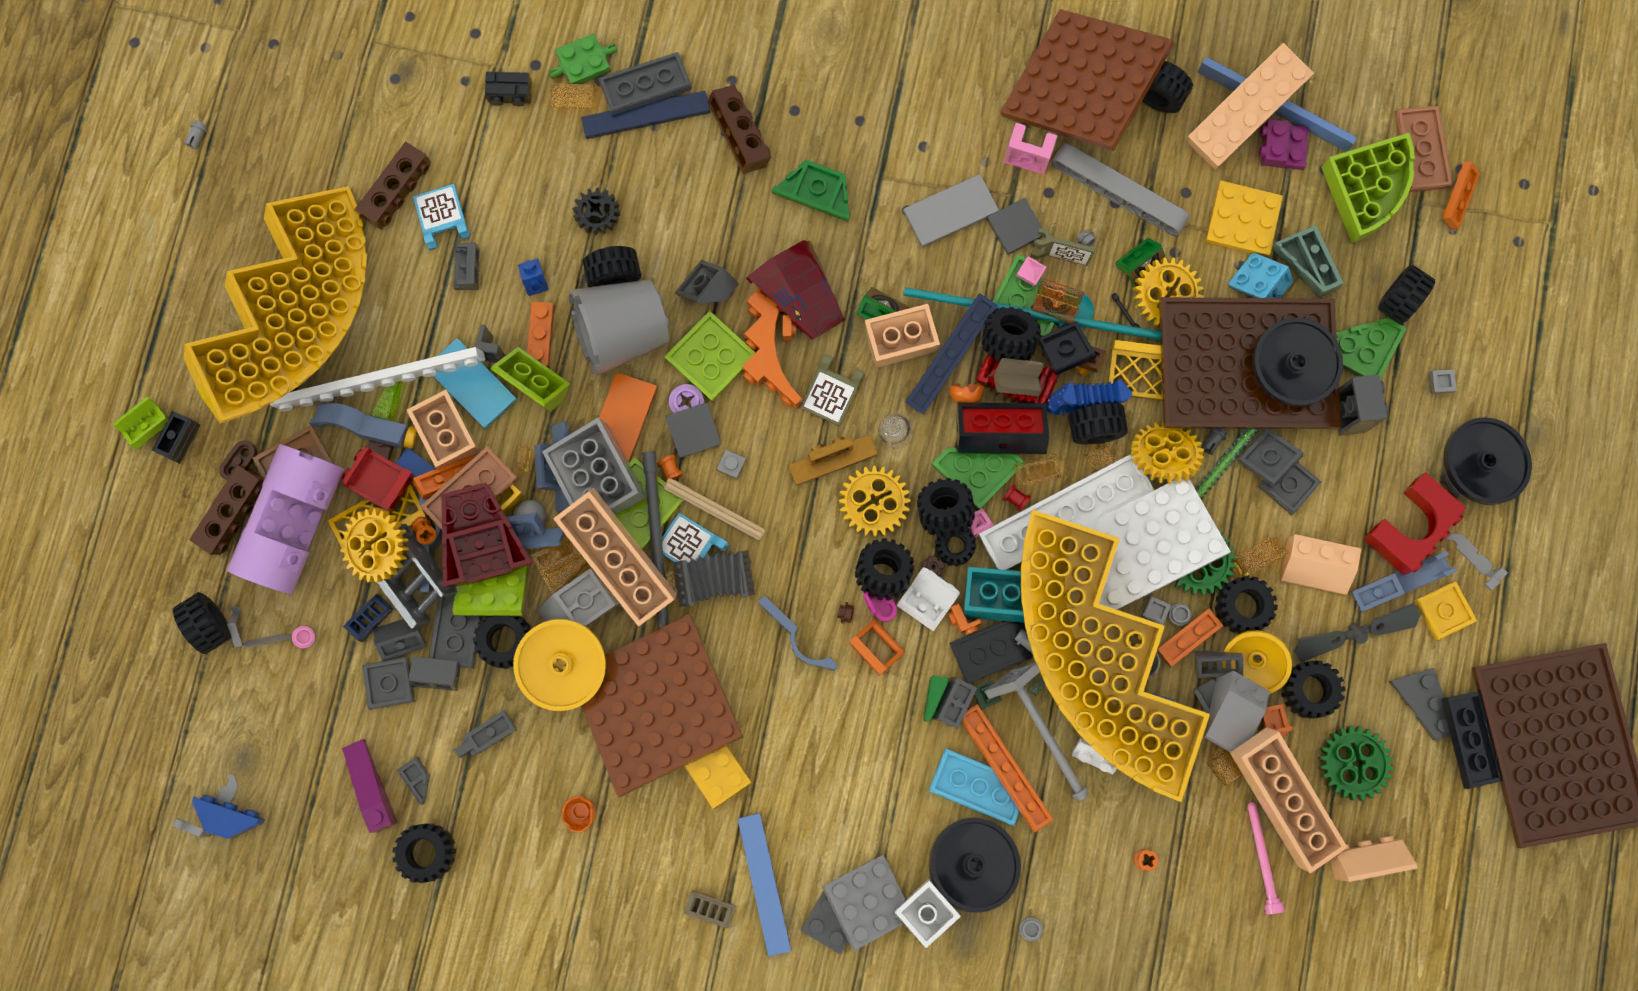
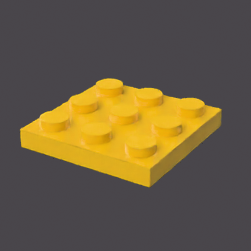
M1220 180L1205 242L1250 254L1257 253L1268 258L1271 253L1283 195Z

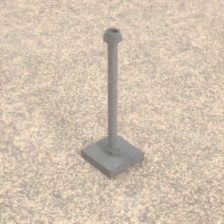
M1033 662L1010 670L985 690L987 697L990 699L1017 691L1073 789L1072 797L1077 801L1083 800L1089 795L1087 787L1081 786L1024 687L1027 682L1041 672L1038 664Z

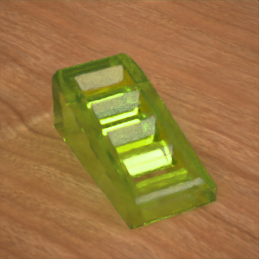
M402 381L395 382L394 386L385 388L371 414L372 417L394 422L403 385Z

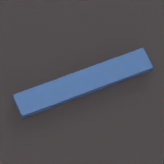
M759 813L738 818L768 957L790 952L791 947L761 815Z

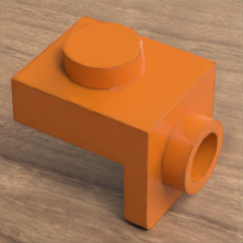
M959 603L950 607L948 618L952 626H957L959 633L966 632V635L979 630L978 626L982 624L981 619L968 624Z
M1279 704L1266 708L1262 718L1264 729L1268 727L1279 731L1282 737L1287 736V731H1292L1293 727L1288 725L1284 705Z

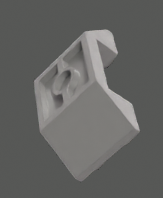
M590 568L555 592L538 611L545 621L569 619L587 627L616 606L620 608L622 605L596 572Z

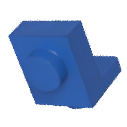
M539 258L518 264L521 279L528 296L549 289Z

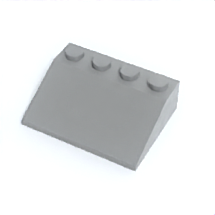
M599 417L542 451L569 505L593 487L614 514L626 510L646 498L608 424Z

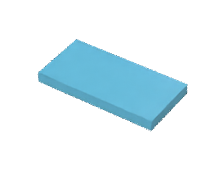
M457 338L438 356L468 348ZM481 362L472 367H466L465 365L457 367V370L452 372H436L434 376L485 430L517 401L516 397Z
M945 748L929 791L1014 826L1020 811L991 767Z

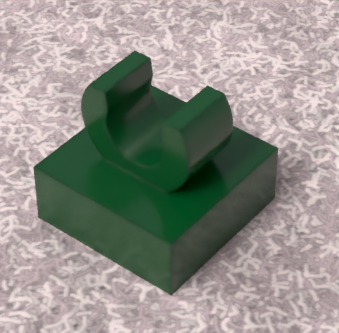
M993 680L976 687L977 690L974 696L981 709L1002 701L1000 696L989 699L985 693V690L994 684Z

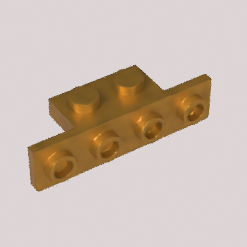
M870 434L851 441L850 437L846 439L839 437L834 439L832 444L824 447L821 444L811 449L812 452L808 453V458L789 464L788 467L795 485H800L877 455V450Z

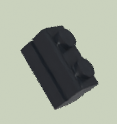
M486 72L485 97L488 103L495 106H501L503 103L524 106V103H531L532 79L529 73Z
M172 411L168 418L169 421L166 422L151 451L180 464L200 424Z

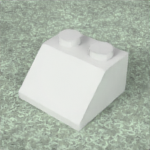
M930 878L895 911L897 916L926 948L961 917L960 912L943 897Z

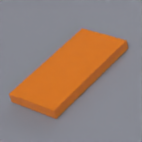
M616 372L599 418L608 424L629 463L658 387L657 385Z

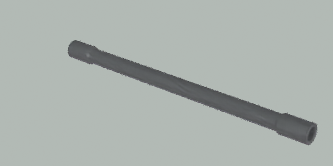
M649 451L643 452L642 456L646 478L652 562L665 578L656 476V452ZM668 606L657 612L658 629L669 624Z

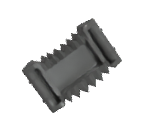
M748 550L739 551L736 555L732 551L728 555L724 551L720 555L714 552L713 556L706 553L704 559L698 555L696 561L690 558L689 563L685 560L673 562L680 607L695 605L698 599L703 602L704 598L709 600L710 596L715 598L717 594L723 597L724 593L728 597L730 594L736 597L737 593L742 597L755 595Z

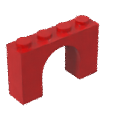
M1426 472L1416 477L1403 492L1425 513L1428 520L1426 536L1422 540L1410 539L1384 519L1378 522L1363 538L1367 544L1403 575L1410 572L1416 573L1423 566L1421 561L1425 556L1428 558L1437 549L1435 547L1438 541L1442 542L1450 534L1448 529L1452 525H1457L1463 519L1461 514L1466 509L1462 503Z

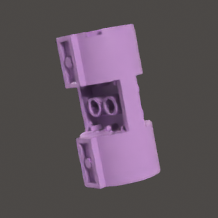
M279 444L263 481V487L246 528L242 531L226 571L259 585L287 594H293L310 552L307 550L324 509L328 510L344 468Z

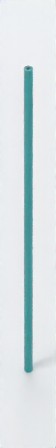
M905 287L903 296L970 307L975 300ZM995 303L998 305L996 307L997 310H1000L1001 307L1020 308L1024 312H1029L1031 317L1036 319L1071 324L1052 316L1073 319L1072 323L1077 321L1081 327L1161 340L1160 331Z

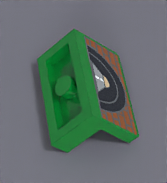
M1147 238L1116 261L1115 264L1118 270L1128 275L1132 286L1136 287L1139 284L1135 282V279L1142 278L1139 272L1142 270L1146 271V265H1152V262L1155 260L1160 262L1166 256L1160 243Z
M871 287L863 297L856 314L867 320L909 309V307Z

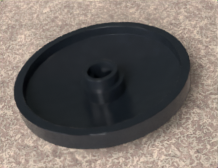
M1288 318L1275 323L1260 336L1253 351L1252 364L1257 382L1265 393L1282 404L1300 407L1319 402L1336 388L1343 371V356L1337 340L1324 326L1305 318Z
M1487 417L1469 420L1451 433L1445 445L1444 466L1448 478L1458 492L1473 502L1483 505H1498L1508 502L1520 495L1529 483L1532 472V460L1528 446L1522 436L1503 421Z
M966 818L947 826L937 836L930 851L929 872L933 885L953 907L965 912L981 913L1001 906L1012 896L1020 879L1021 861L1013 839L1002 827L986 819Z

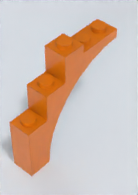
M759 288L747 300V311L755 319L759 317V319L744 333L745 343L753 351L757 350V352L742 366L744 373L742 376L751 385L755 383L758 387L765 381L764 385L772 393L776 391L782 396L780 398L787 407L793 406L797 409L802 404V398L790 386L781 370L776 355V327L781 311L776 307L777 304L768 296L765 297L759 292L761 290Z

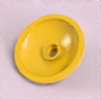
M1259 630L1240 633L1232 638L1224 649V652L1242 653L1243 676L1270 691L1269 694L1282 688L1290 677L1292 671L1290 651L1281 639L1271 633ZM1260 655L1262 658L1256 660L1253 656ZM1231 660V669H1236L1235 660ZM1222 661V668H1226V661Z

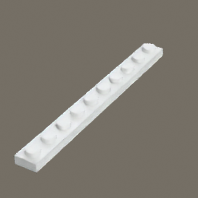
M473 347L289 392L271 403L270 406L280 409L282 412L291 411L296 406H312L313 402L316 401L328 402L334 400V397L353 396L354 392L357 391L370 392L375 390L374 387L378 386L390 387L394 386L395 382H411L416 380V377H431L440 371L452 372L457 370V367L464 365L466 367L476 366L478 362L485 361L483 351Z

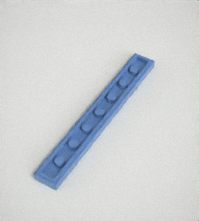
M1205 57L1198 70V73L1232 91L1237 89L1247 79L1208 57ZM1288 100L1275 112V114L1297 126L1308 127V132L1346 152L1357 139L1356 136Z

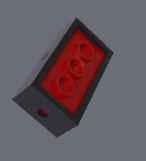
M958 402L956 415L958 453L1047 454L1049 428L1046 403Z

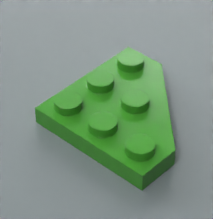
M1017 254L993 300L994 303L1033 309L1038 294L1049 298L1041 278L1034 287L1016 276L1026 260L1025 257ZM1037 319V323L1041 326L1040 337L1049 334L1055 322Z
M1384 318L1373 323L1362 324L1340 332L1337 331L1336 338L1343 356V368L1359 377L1379 374L1381 379L1407 328L1389 318Z
M947 448L932 463V466L945 478H951L952 481L955 479L960 480V484L965 483L967 488H970L972 491L974 506L980 510L1018 472L1025 462L1017 454L958 453L956 448Z

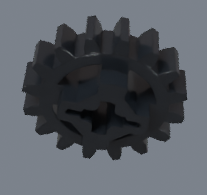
M598 187L593 193L590 188L587 195L580 193L582 199H575L578 207H573V212L576 214L574 219L579 221V228L585 227L586 233L593 230L594 235H597L598 230L606 234L605 228L607 227L612 230V222L618 223V219L615 216L620 215V210L617 209L619 204L618 201H615V196L613 194L608 196L609 193L606 189L603 193H600ZM586 206L587 208L583 215V209ZM609 207H610V208H611L610 215L607 217V212L609 211ZM592 208L594 210L600 211L601 215L595 211L593 212Z

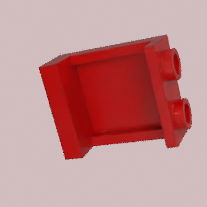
M365 446L363 450L360 449L354 457L355 462L352 467L347 468L343 473L341 484L392 514L415 475Z

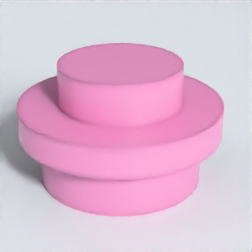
M300 626L292 633V642L298 648H308L315 641V633L308 626Z

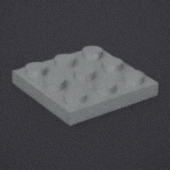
M884 855L822 886L853 951L904 924L895 911L906 900Z

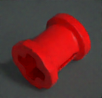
M1012 484L1002 500L1010 502L1021 512L1031 498V495H1025L1015 488L1016 485Z

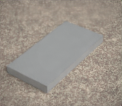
M981 174L903 209L922 248L987 219L988 216L999 211Z

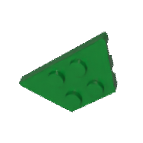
M805 160L798 166L797 170L789 173L784 181L772 188V194L849 222L846 174Z

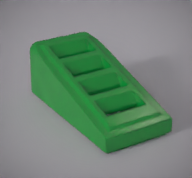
M930 677L923 717L924 722H930L949 683V678Z

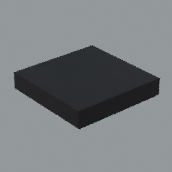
M1077 321L1046 334L1038 340V344L1055 375L1096 358L1093 348Z

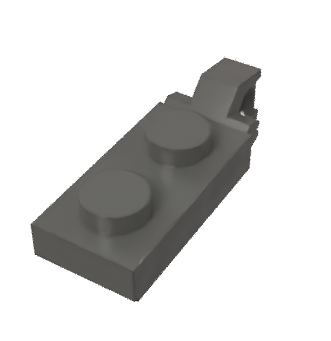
M506 710L465 734L466 736L462 738L464 744L454 749L458 758H462L468 753L472 756L480 754L515 732L517 728Z

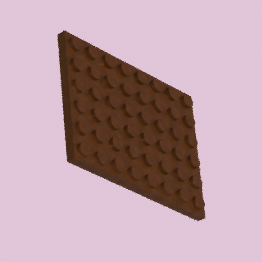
M1161 297L1159 299L1164 428H1341L1339 383L1327 397L1317 403L1300 407L1289 406L1274 400L1265 393L1257 382L1252 364L1253 351L1260 336L1272 325L1284 319L1305 318L1315 321L1329 330L1337 340L1335 299Z
M1606 643L1472 668L1477 691L1481 693L1503 780L1501 781V786L1517 848H1526L1638 826V760Z

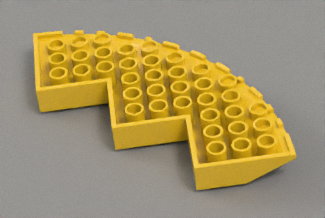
M349 186L266 203L264 220L283 259L230 270L226 273L225 288L245 329L185 344L183 359L200 396L220 424L261 409L300 386L321 368L338 348L349 330L360 305L366 279L367 263L363 224L355 210L357 204Z
M1032 509L1024 539L1021 563V600L1025 628L1033 657L1038 664L1046 687L1061 712L1078 734L1101 757L1140 784L1157 793L1182 802L1210 714L1144 692L1165 626L1099 604L1120 538ZM1136 634L1135 638L1139 639L1138 643H1133L1131 646L1129 637Z

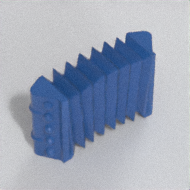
M1117 380L1113 384L1110 381L1106 385L1104 382L1100 385L1097 382L1093 386L1091 383L1087 386L1085 383L1082 385L1079 383L1076 386L1074 383H1067L1048 399L1047 412L1055 416L1062 412L1064 416L1067 413L1070 414L1079 408L1100 403L1121 404L1132 397V391L1123 383V380Z

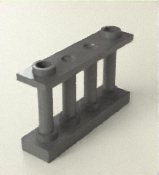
M401 524L399 529L406 530L402 537L409 540L404 543V546L409 548L406 551L408 554L406 556L407 560L401 562L403 568H396L397 575H391V579L377 583L410 628L415 629L424 627L431 621L426 614V610L439 596L455 595L457 591L454 587H442L443 572L422 544L417 541L413 530L407 524ZM414 562L421 572L406 587L401 581L400 576ZM427 579L434 589L419 605L413 597V593Z

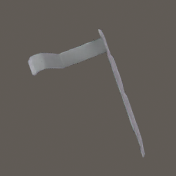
M1451 533L1447 537L1449 541L1453 539L1458 544L1456 548L1483 575L1487 574L1491 578L1484 584L1490 591L1501 583L1500 580L1508 574L1503 567L1491 571L1492 563L1482 553L1478 555L1476 553L1478 549L1463 534Z
M240 607L228 608L233 611L227 624L233 641L232 647L244 646L246 648L292 638V634H280L242 643L235 624L241 613Z
M228 774L227 786H222L216 803L222 805L224 802L231 803L238 789L236 778L231 774ZM176 818L173 827L178 830H185L198 837L206 838L211 834L179 818Z

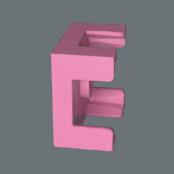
M1016 123L1004 163L1044 175L1057 135L1047 133L1041 148L1022 142L1026 126Z

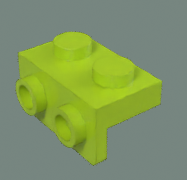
M146 397L115 421L113 425L123 434L128 444L136 451L159 431L163 430L166 422L169 420L162 408L151 398Z

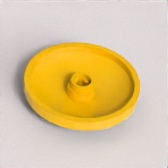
M569 619L548 620L532 628L520 641L514 656V675L522 693L534 704L553 711L571 710L585 704L599 690L606 673V656L598 637L583 624Z

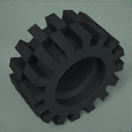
M967 530L965 533L960 532V535L957 536L964 543L963 551L957 554L950 552L947 548V542L950 538H946V536L937 537L935 551H937L938 558L940 557L944 563L946 562L950 566H959L960 564L967 563L972 558L976 548V539L972 535L973 532Z

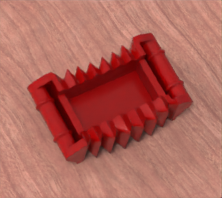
M987 354L982 367L979 369L976 381L985 388L990 385V391L996 389L993 375L1000 361H996L994 357H990ZM1049 365L1042 369L1038 377L1041 388L1039 396L1003 393V400L1010 397L1011 403L1017 400L1018 403L1047 404L1060 374L1055 375Z

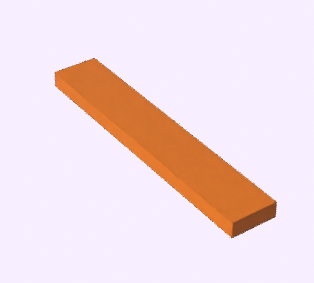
M976 704L968 709L961 723L1033 833L1054 821L979 705Z

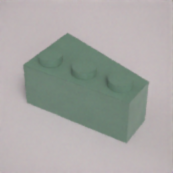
M1316 225L1274 244L1272 250L1319 298L1340 290L1344 284Z

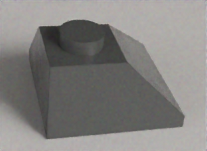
M701 260L675 293L698 304L726 301L731 297L739 283L723 267Z

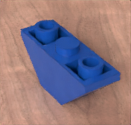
M204 794L202 798L193 797V806L205 832L226 839H232L264 824L265 819L258 817L259 812L249 809L242 812L237 810L238 805L224 802L222 805L216 803L217 798Z

